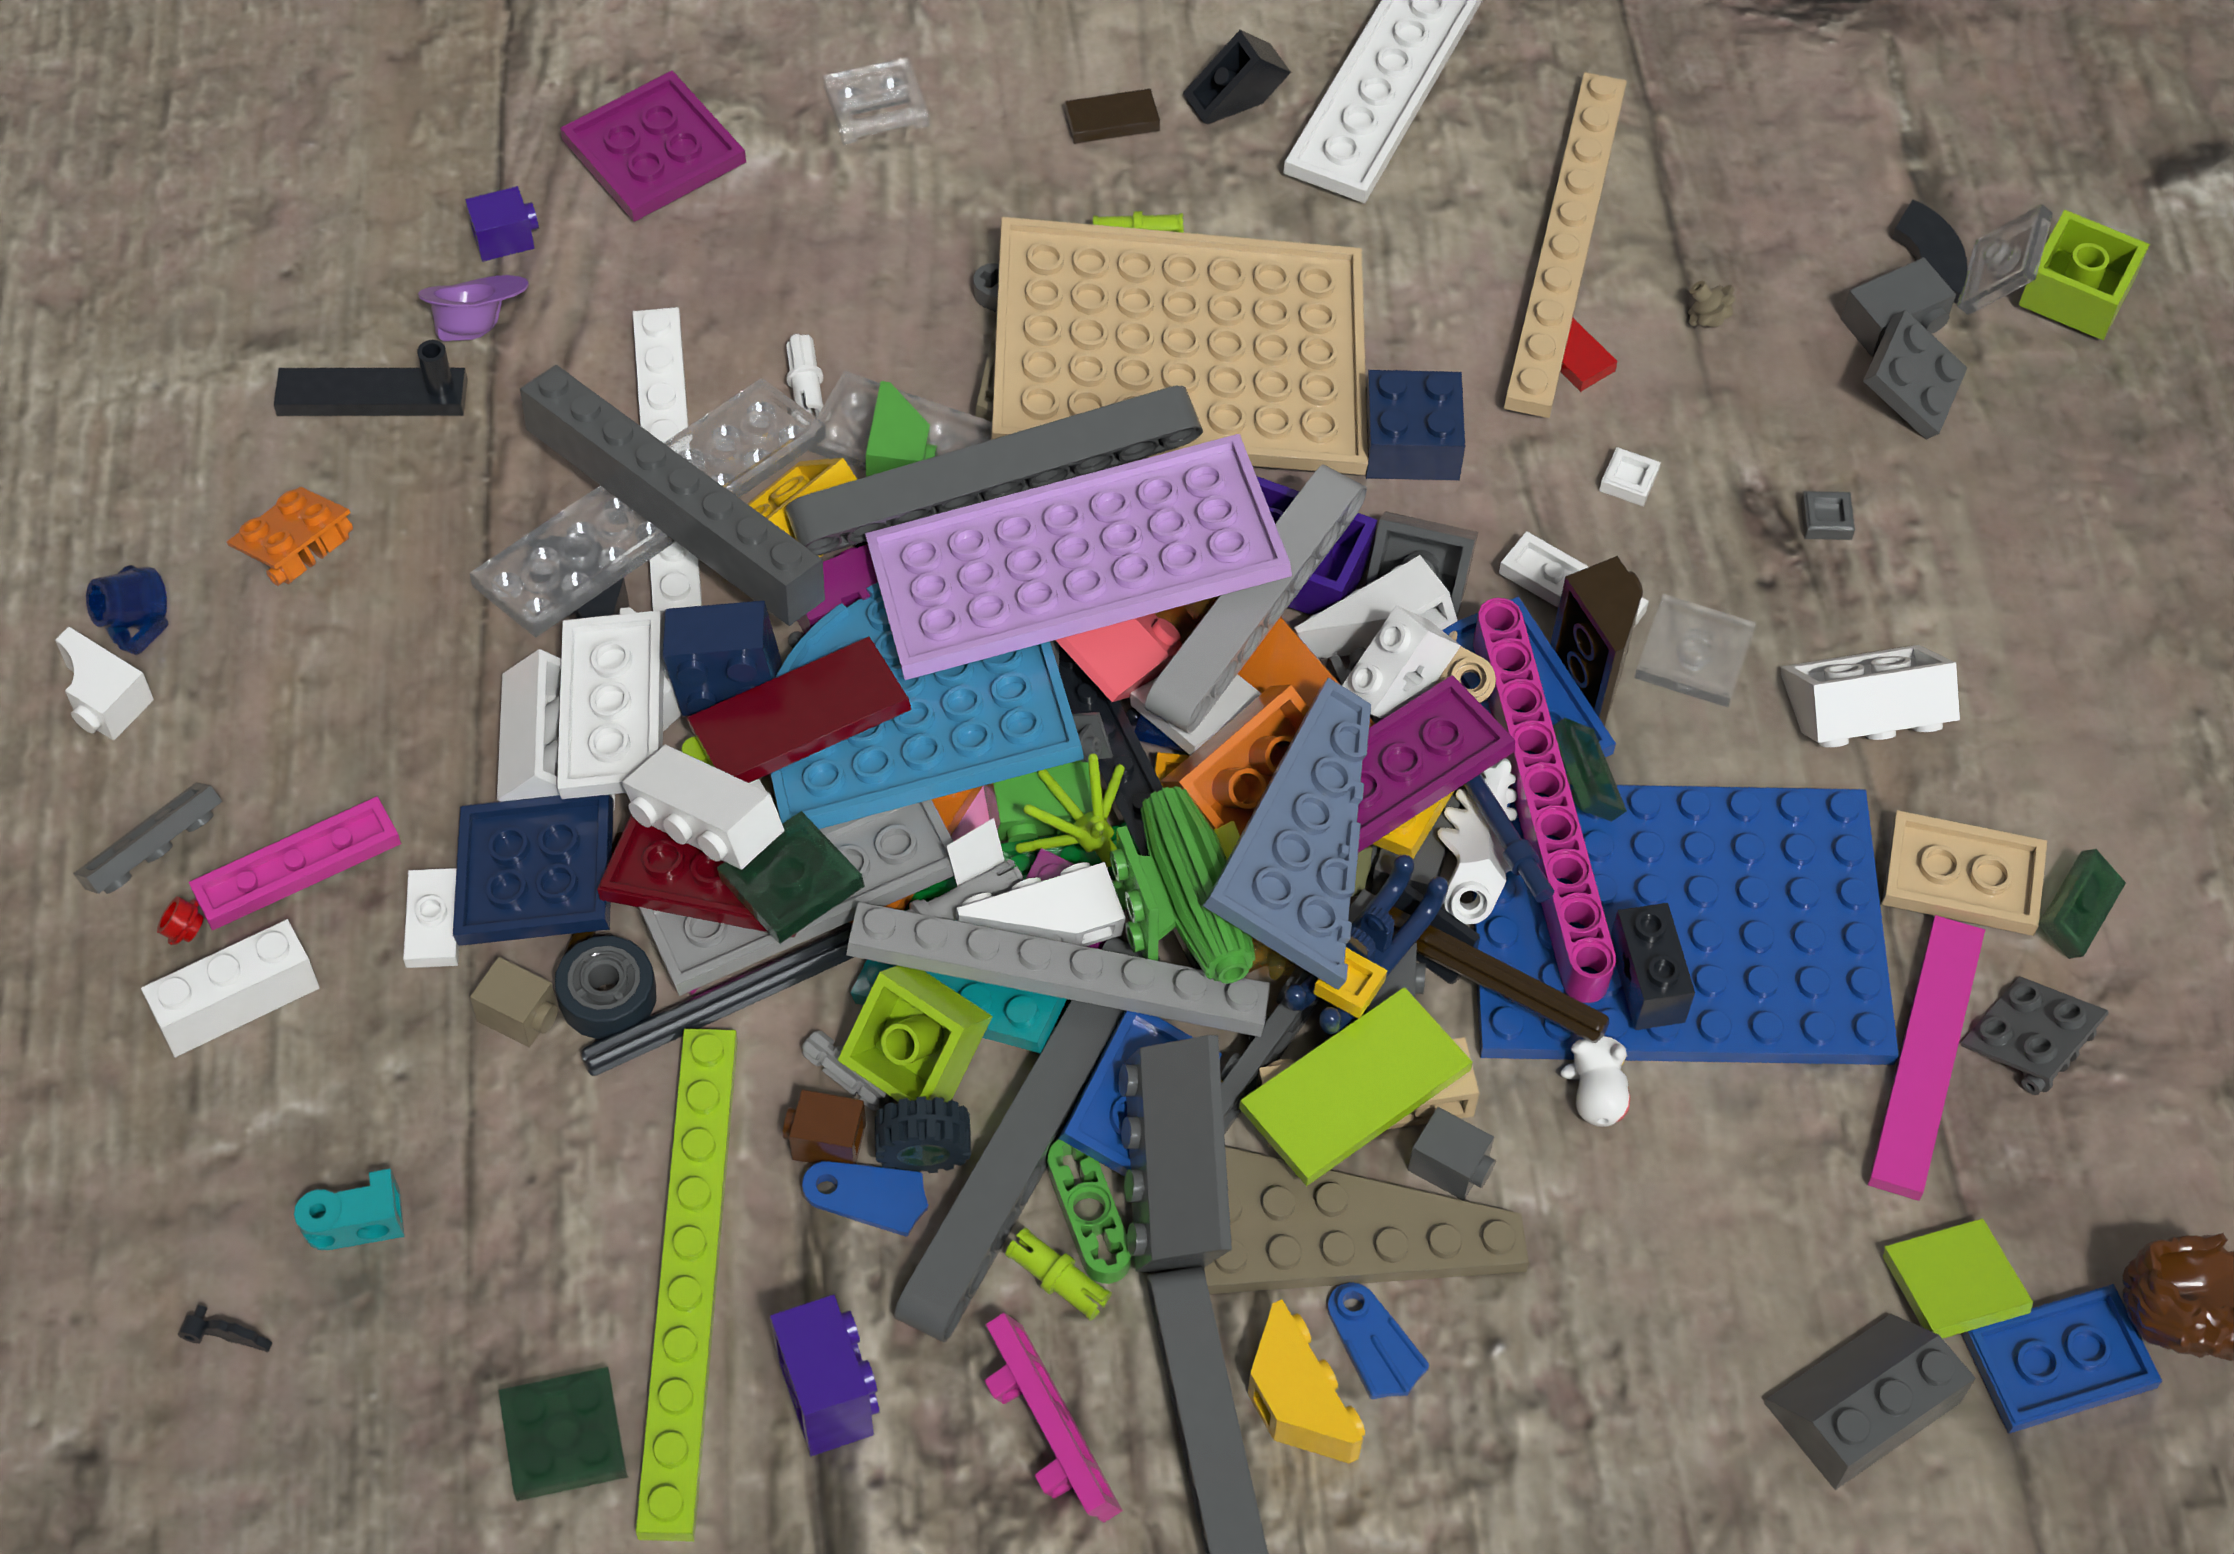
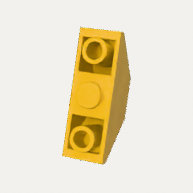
M1283 1299L1272 1303L1250 1372L1248 1396L1274 1441L1350 1464L1359 1459L1363 1442L1362 1437L1365 1436V1429L1361 1418L1351 1405L1344 1407L1335 1391L1338 1389V1383L1331 1366L1325 1359L1318 1361L1309 1346L1311 1336L1303 1318L1298 1313L1291 1315Z

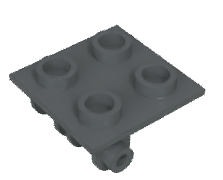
M2019 976L1963 1039L1961 1046L2021 1070L2024 1076L2022 1080L2024 1089L2030 1094L2038 1095L2040 1092H2048L2053 1086V1080L2058 1075L2057 1073L2059 1071H2066L2070 1067L2071 1062L2075 1061L2079 1056V1049L2085 1042L2092 1041L2096 1037V1028L2107 1017L2109 1012L2104 1008Z

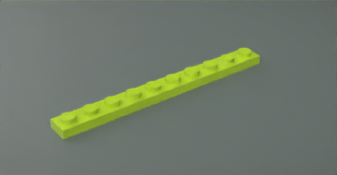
M684 1029L636 1525L638 1540L695 1542L738 1044L736 1030Z

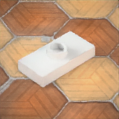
M457 868L408 871L403 958L406 968L458 966L459 946L453 937Z

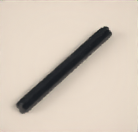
M852 925L582 1048L580 1051L581 1058L586 1070L591 1076L602 1074L682 1037L684 1029H700L854 958L847 956Z

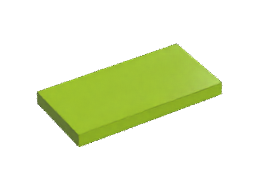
M1404 987L1241 1099L1239 1109L1301 1181L1308 1186L1471 1071L1473 1061Z

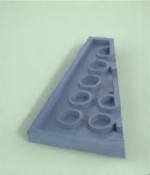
M1328 677L1315 696L1203 906L1339 990L1347 981L1348 964H1345L1344 961L1346 944L1351 937L1352 922L1348 921L1350 897L1355 892L1361 824L1357 822L1359 803L1363 800L1364 783L1361 782L1362 761L1367 755L1371 704Z

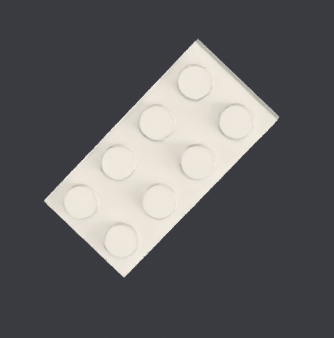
M661 610L563 620L557 790L562 799L626 793L622 782L663 747V641L665 621Z

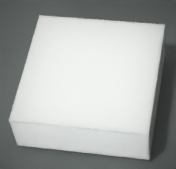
M1616 447L1601 481L1599 491L1644 507L1658 475L1661 462Z

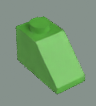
M886 381L880 382L866 450V477L937 456L938 445L930 444V424L890 382Z

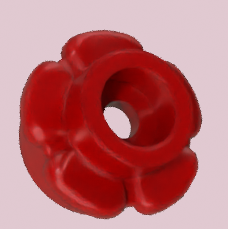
M177 896L167 906L158 923L157 933L167 937L168 944L177 945L182 940L189 943L196 936L204 919V916L198 913V901L192 899L188 902Z

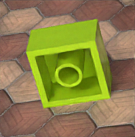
M2064 209L2030 272L2019 306L2104 341L2137 277L2150 244Z
M897 965L879 972L837 1061L898 1102L900 1099L905 1098L913 1101L916 1100V1097H926V1100H933L935 1097L944 1098V1102L952 1100L993 1016L927 972Z

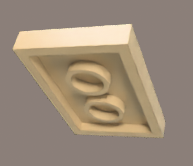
M1897 810L1892 822L1882 905L2034 936L2039 926L2047 840Z

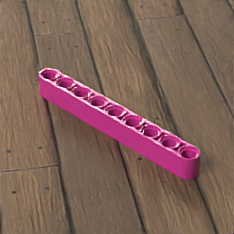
M1493 598L1483 603L1479 609L1473 646L1475 654L1487 660L1495 672V687L1492 694L1487 698L1491 714L1515 739V752L1505 757L1511 763L1510 773L1516 777L1515 783L1511 784L1510 787L1517 792V798L1514 802L1524 839L1529 840L1540 857L1538 865L1554 889L1553 896L1547 901L1541 902L1562 984L1570 997L1582 1003H1592L1606 995L1616 964V955L1522 612L1519 606L1511 600ZM1514 709L1525 711V713L1514 711ZM1524 751H1532L1537 754H1529ZM1535 793H1544L1549 797H1541ZM1546 835H1554L1561 840H1552L1546 837ZM1564 878L1570 880L1573 884H1564L1557 879ZM1577 922L1582 924L1586 928H1575L1571 926L1569 923ZM1580 967H1590L1598 973L1589 974L1580 969Z

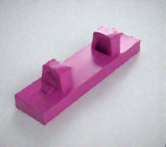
M1002 1313L987 1323L986 1326L1000 1350L1006 1365L985 1379V1383L993 1398L1002 1404H1006L1023 1394L1057 1458L1035 1474L1043 1492L1052 1498H1057L1073 1488L1086 1513L1092 1517H1097L1098 1520L1105 1523L1123 1510L1023 1325L1007 1314Z

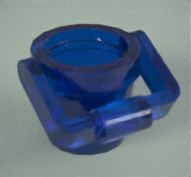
M128 565L118 574L91 580L87 586L86 606L91 621L95 626L104 627L112 642L125 652L134 655L142 653L169 624L165 617L167 612L165 585L155 568ZM128 628H136L139 631L131 638Z

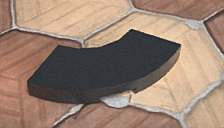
M1913 199L1897 224L1892 239L1907 247L1916 261L1924 257L1956 294L1954 303H1958L1965 285L1968 269L1967 257L1962 242L1954 229L1942 216L1923 203Z

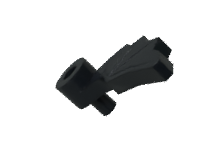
M197 1305L193 1315L185 1316L178 1332L180 1338L191 1343H201L204 1335L220 1337L228 1342L245 1345L265 1352H269L272 1346V1342L267 1338L259 1336L256 1331L246 1329L237 1323H228L224 1320H203L207 1308L202 1305Z

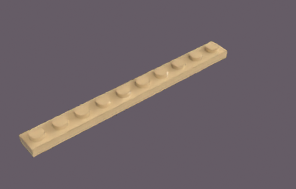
M1584 72L1504 409L1550 418L1627 80Z

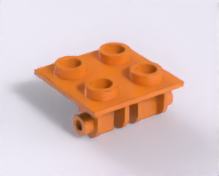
M300 486L280 496L276 505L260 517L245 522L240 527L239 532L226 542L234 549L270 566L271 568L266 573L275 585L279 586L283 582L290 584L307 570L303 562L309 567L316 564L311 551L317 557L323 559L327 556V552L330 553L349 539L348 533L353 530V526L346 516L351 512L349 509Z

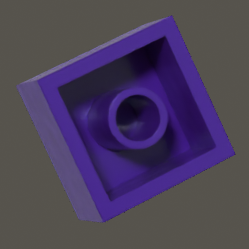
M833 1294L770 1315L777 1359L810 1457L874 1436L872 1415L880 1413L875 1395L878 1389L869 1361H862L858 1346L860 1337L851 1311L841 1313Z

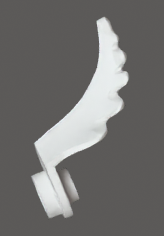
M1504 758L1483 773L1485 775L1484 780L1510 821H1513L1517 817V811L1514 808L1507 807V804L1516 800L1517 792L1508 788V786L1515 783L1516 777L1510 773V761ZM1458 789L1456 798L1464 805L1465 809L1445 808L1444 815L1455 826V829L1440 828L1438 830L1440 840L1457 857L1456 868L1448 882V893L1444 906L1447 912L1464 924H1475L1483 921L1492 912L1506 883V873L1511 871L1503 858L1504 848L1469 792L1465 789ZM1464 892H1477V897L1473 902L1468 904L1460 902V897Z

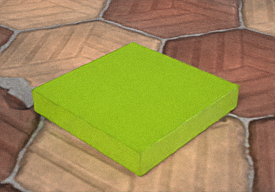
M1983 1218L1891 1244L1884 1248L1883 1259L1921 1326L1939 1334L1942 1339L2031 1313L2033 1305L2031 1297Z

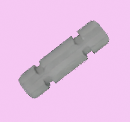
M823 1031L813 1032L802 1045L804 1057L816 1066H824L822 1070L852 1095L859 1094L861 1096L859 1100H863L864 1105L873 1111L881 1109L891 1096L837 1061L843 1049L842 1046H833L835 1041Z

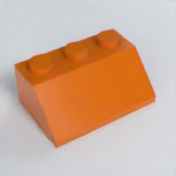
M1292 685L1270 686L1160 782L1164 787L1174 788V786L1181 787L1182 790L1186 789L1213 830L1230 821H1234L1241 836L1309 707Z

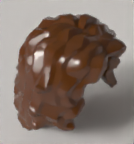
M2224 1233L2203 1236L2185 1235L2171 1237L2168 1240L2159 1239L2152 1241L2139 1250L2136 1258L2129 1262V1265L2122 1274L2123 1284L2126 1286L2122 1291L2123 1299L2128 1305L2129 1319L2149 1344L2161 1346L2168 1350L2172 1349L2178 1354H2192L2199 1358L2212 1355L2220 1359L2234 1360V1251H2227L2223 1248L2228 1241Z

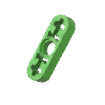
M1059 1139L1051 1146L1048 1153V1175L1086 1274L1098 1283L1111 1284L1118 1282L1126 1276L1130 1269L1131 1255L1127 1247L1126 1231L1100 1164L1097 1160ZM1066 1155H1072L1075 1161H1080V1178L1082 1183L1074 1186V1177L1068 1165H1063V1157ZM1091 1198L1099 1201L1105 1211L1100 1218L1086 1221L1075 1214L1074 1207L1080 1200ZM1103 1232L1108 1251L1111 1254L1117 1253L1115 1264L1107 1266L1104 1259H1097L1099 1243L1096 1236Z

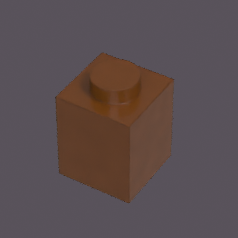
M801 1090L797 1108H788L783 1126V1139L790 1140L792 1160L812 1164L825 1161L856 1164L866 1128L864 1101Z

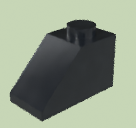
M1239 30L1183 94L1200 119L1206 124H1211L1263 104L1290 75L1291 71L1270 43Z

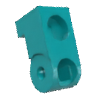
M391 1169L369 1172L370 1186L340 1191L338 1193L325 1189L313 1190L302 1196L295 1206L294 1218L305 1241L311 1247L318 1250H333L405 1237L400 1188Z

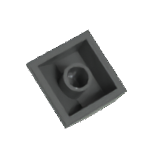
M1385 511L1379 521L1365 586L1388 574L1395 567L1403 565L1420 555L1449 591L1458 620L1478 532Z

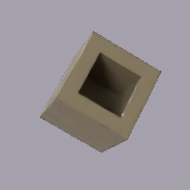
M501 957L496 959L470 996L477 1022L529 1048L540 1033L545 1034L552 1027L558 1014L552 982Z

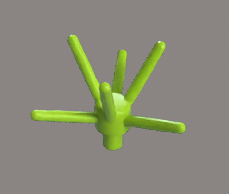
M1091 753L1088 756L1093 811L1083 814L1046 769L1038 771V776L1076 822L1072 824L1033 805L1027 804L1023 808L1027 815L1067 833V835L1019 843L1015 847L1016 851L1024 853L1038 851L1041 848L1050 849L1080 844L1087 853L1095 851L1101 861L1105 862L1106 867H1110V851L1117 850V847L1110 839L1114 834V830L1107 822V818L1125 771L1124 766L1118 764L1115 767L1102 800L1098 756L1095 753Z

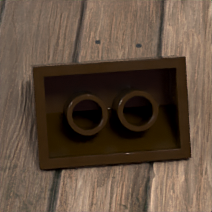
M1618 556L1565 576L1550 643L1604 726L1606 725L1619 685L1640 601L1643 596V589L1639 578L1634 572H1628Z

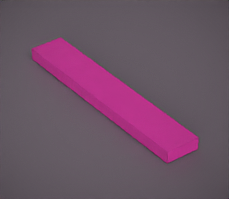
M1937 915L1933 919L1868 1186L1920 1201L1924 1193L1985 929Z

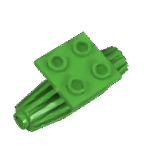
M1174 786V788H1162L1161 791H1155L1150 794L1151 796L1143 801V807H1141L1149 856L1137 854L1127 826L1116 828L1117 850L1110 851L1111 866L1116 878L1112 883L1121 907L1126 911L1129 922H1126V933L1130 947L1134 953L1141 951L1143 958L1158 961V941L1176 927L1207 978H1213L1214 981L1222 983L1237 982L1247 975L1249 969L1253 966V961H1255L1252 937L1203 906L1227 862L1226 856L1215 831L1189 792L1177 786Z

